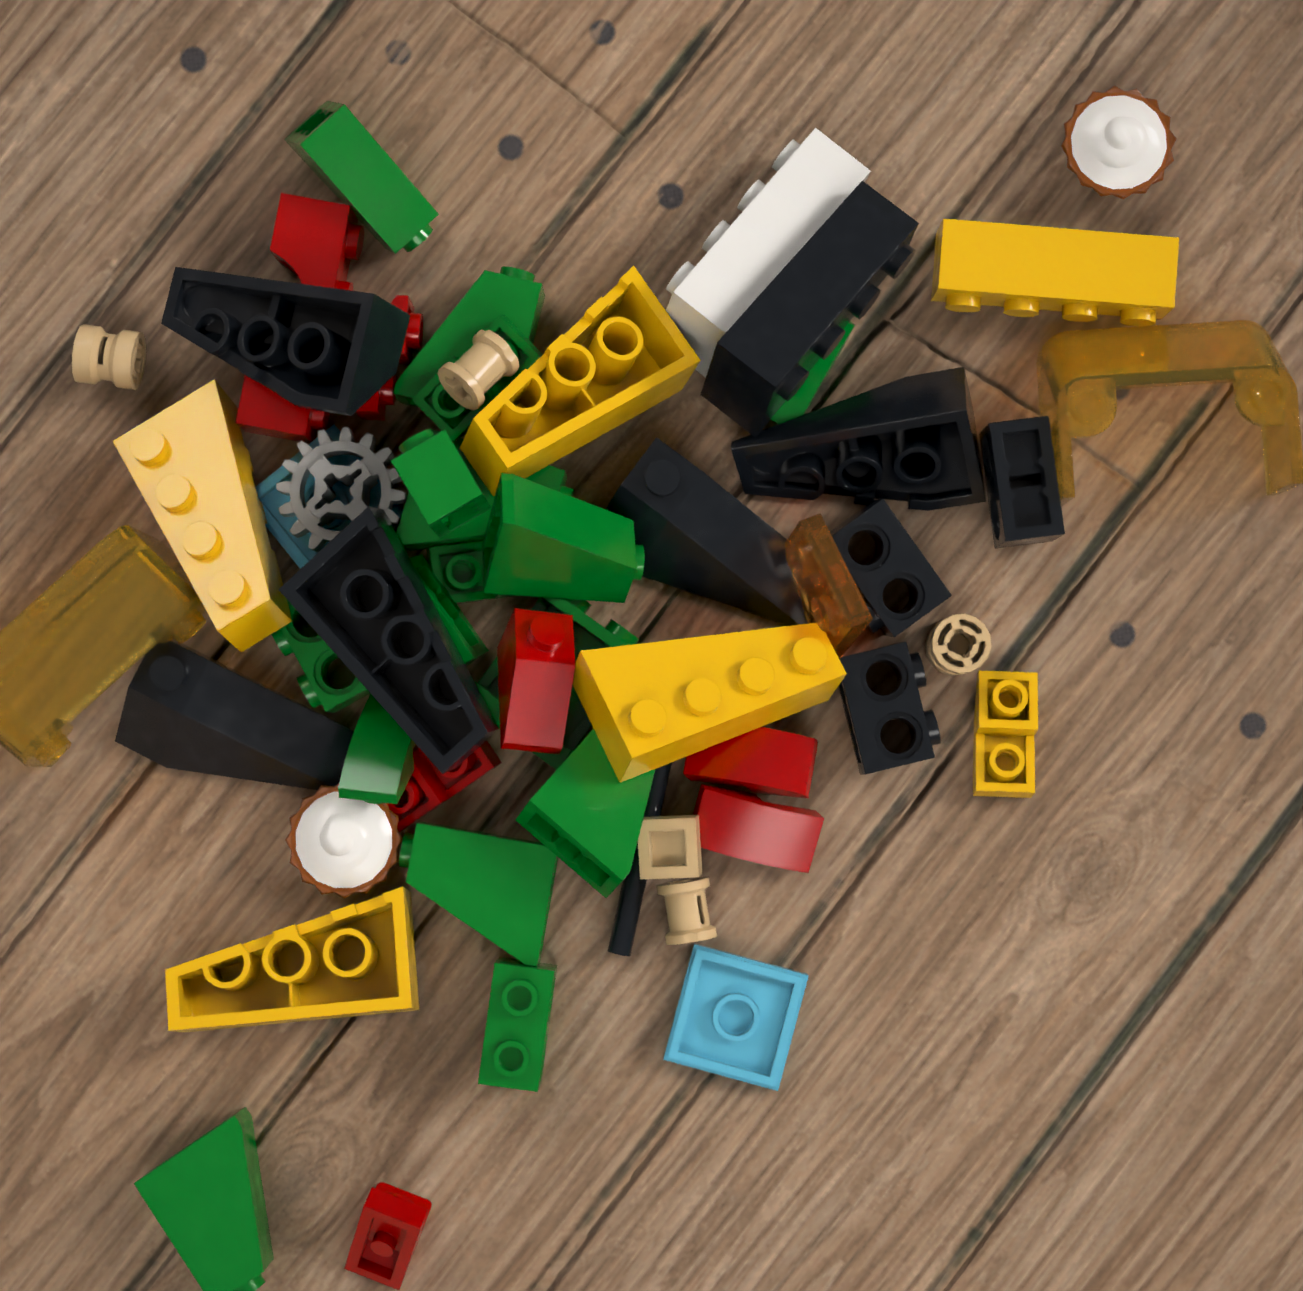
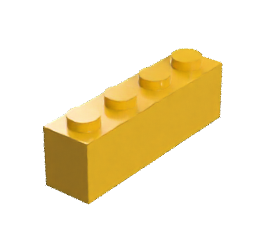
M943 219L936 232L931 301L946 302L945 308L955 312L980 311L981 305L1004 307V314L1015 317H1034L1039 315V310L1062 311V318L1068 321H1095L1099 314L1120 316V323L1128 326H1152L1156 324V319H1163L1175 307L1179 238Z

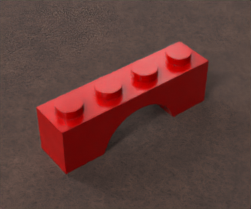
M281 193L270 251L281 265L299 277L302 284L353 291V283L346 280L350 259L358 261L361 256L364 242V226L357 225L358 218L351 205ZM245 375L235 423L245 432L298 442L303 441L310 444L315 440L317 430H326L330 412L300 408L263 384Z

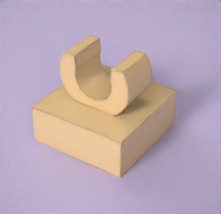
M699 815L643 818L638 838L640 880L696 878L702 875Z

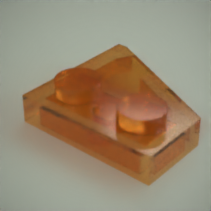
M821 513L798 522L785 542V554L788 566L796 581L807 623H817L820 629L826 633L838 658H840L873 618Z

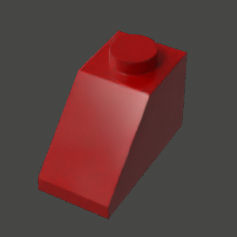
M514 608L497 647L501 749L560 754L563 747L575 671L573 615Z

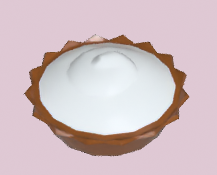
M1114 85L1104 93L1092 91L1086 102L1075 105L1072 117L1064 123L1066 137L1061 147L1067 155V168L1077 175L1082 186L1093 188L1100 196L1114 195L1125 199L1131 194H1145L1151 184L1163 180L1165 169L1174 161L1171 149L1177 138L1170 131L1171 117L1160 111L1157 99L1144 98L1137 88L1123 91Z
M339 784L334 787L321 785L314 795L302 798L299 811L290 817L291 831L285 839L291 849L290 864L300 870L302 882L315 885L321 895L335 893L345 899L354 893L367 894L374 884L386 881L389 869L399 862L397 849L403 838L397 829L398 816L389 809L387 803L371 804L363 800L339 798Z

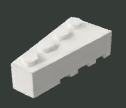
M817 128L809 134L801 145L794 139L788 143L772 166L777 173L766 185L758 179L749 188L737 206L742 211L738 218L731 225L722 220L702 246V249L707 252L696 266L692 265L689 261L684 263L666 287V290L672 294L666 312L701 361L695 370L705 378L716 344L860 182L866 181L871 172Z

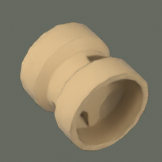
M81 325L76 333L72 352L74 380L77 383L92 385L97 384L101 380L112 381L117 388L138 389L142 381L146 360L144 334L138 331L122 330L116 335L106 333L101 326Z
M967 614L952 615L935 624L929 631L925 642L926 656L931 665L941 673L951 676L969 673L981 667L987 660L991 650L990 633L985 624L974 616Z

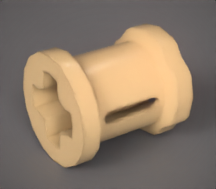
M491 330L478 331L473 336V346L455 363L447 362L438 370V377L444 389L457 403L466 409L477 410L484 404V394L503 376H512L519 369L518 358L509 344Z
M709 877L681 879L656 885L657 894L664 896L669 925V932L665 935L667 945L686 944L717 937L716 927L710 925L705 889L710 886Z

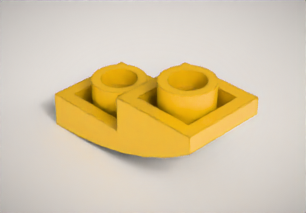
M978 671L974 712L973 796L1032 798L1035 794L1034 735L1038 731L1037 672Z

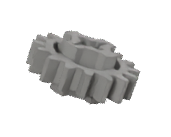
M343 427L339 441H333L323 429L318 431L319 446L314 449L303 441L297 444L303 456L299 463L292 460H284L282 463L292 474L291 481L276 483V490L290 496L291 501L278 508L279 513L284 517L296 516L298 518L289 531L297 538L311 532L308 547L317 553L324 547L326 542H330L341 532L331 531L323 528V526L331 524L335 519L353 521L369 506L370 491L378 484V479H380L381 498L377 508L384 509L392 525H399L400 518L392 511L394 504L406 503L408 496L406 493L394 489V484L402 481L396 469H387L395 455L388 447L375 454L373 451L376 445V438L373 435L366 433L359 443H355L353 431L349 427ZM337 455H353L362 458V460L359 461L357 459L350 466L333 465L328 458ZM312 474L315 477L314 496L305 504V485L309 475ZM338 481H341L346 486L352 485L349 491L353 499L347 505H344L339 500L333 501L336 494L332 487Z

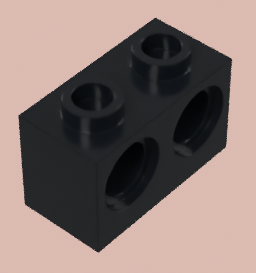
M1049 415L989 423L979 433L994 548L1052 542L1065 534Z
M884 499L873 500L817 541L825 552L818 557L821 565L838 586L844 582L849 585L859 599L852 607L872 634L880 629L884 636L895 638L952 596ZM860 530L870 534L876 545L873 558L864 565L856 563L848 552L850 538ZM897 578L907 585L909 601L902 610L892 612L883 602V590L888 582Z
M902 642L840 657L839 660L847 674L838 687L860 775L935 758L932 746L940 744L941 738L933 710L923 711L918 688L926 686V676L919 653L909 654L907 642ZM873 663H886L895 671L897 683L889 695H878L868 687L866 673ZM890 719L904 722L911 733L908 747L898 754L888 751L883 746L880 738L883 725Z

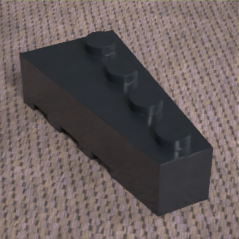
M861 181L717 342L700 395L756 438L783 403L789 401L798 392L809 376V371L820 358L825 360L836 348L846 332L844 328L854 316L861 319L871 308L881 292L877 287L885 277L889 275L895 279L905 269L916 252L909 244L919 223L864 181Z
M368 506L278 589L442 774L456 769L499 730L384 509Z

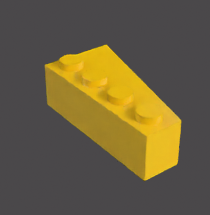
M632 266L604 297L601 296L586 310L584 316L575 325L550 344L545 353L532 366L524 369L473 418L460 449L492 496H495L501 473L527 478L666 400L683 389L701 360L635 266Z
M214 379L113 440V443L215 628L235 648L243 652L292 622L287 599L278 590L283 586L275 552L270 546L265 526L267 520L263 504L258 499L252 472H254L249 450L245 447L240 426L235 423L238 407Z
M817 622L582 650L575 663L572 685L617 779L621 783L828 701L847 673L821 623Z
M402 886L382 893L383 895L336 909L329 914L304 923L294 924L273 931L272 934L247 943H240L165 969L168 1031L194 1032L419 1010L411 892Z

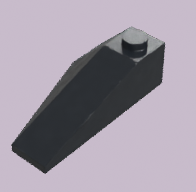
M175 267L161 324L210 354L222 359L241 373L263 384L300 408L352 416L396 374L410 315L373 293Z
M964 367L907 376L762 430L756 438L751 434L731 443L732 454L744 493L749 495L815 500L822 494L852 496L854 497V504L868 505L874 499L907 501L908 509L925 511L986 502L975 417Z
M657 437L622 482L605 509L634 520L635 544L643 545L645 553L642 578L651 581L655 580L787 626L815 623L843 586V584L838 586L821 566L707 474Z
M156 633L128 687L115 742L166 768L318 790L321 785L334 787L339 784L354 730L171 637Z

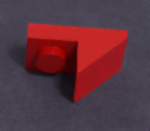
M379 1182L376 1188L372 1187L363 1206L344 1269L400 1290L431 1210V1202L428 1199L384 1182Z

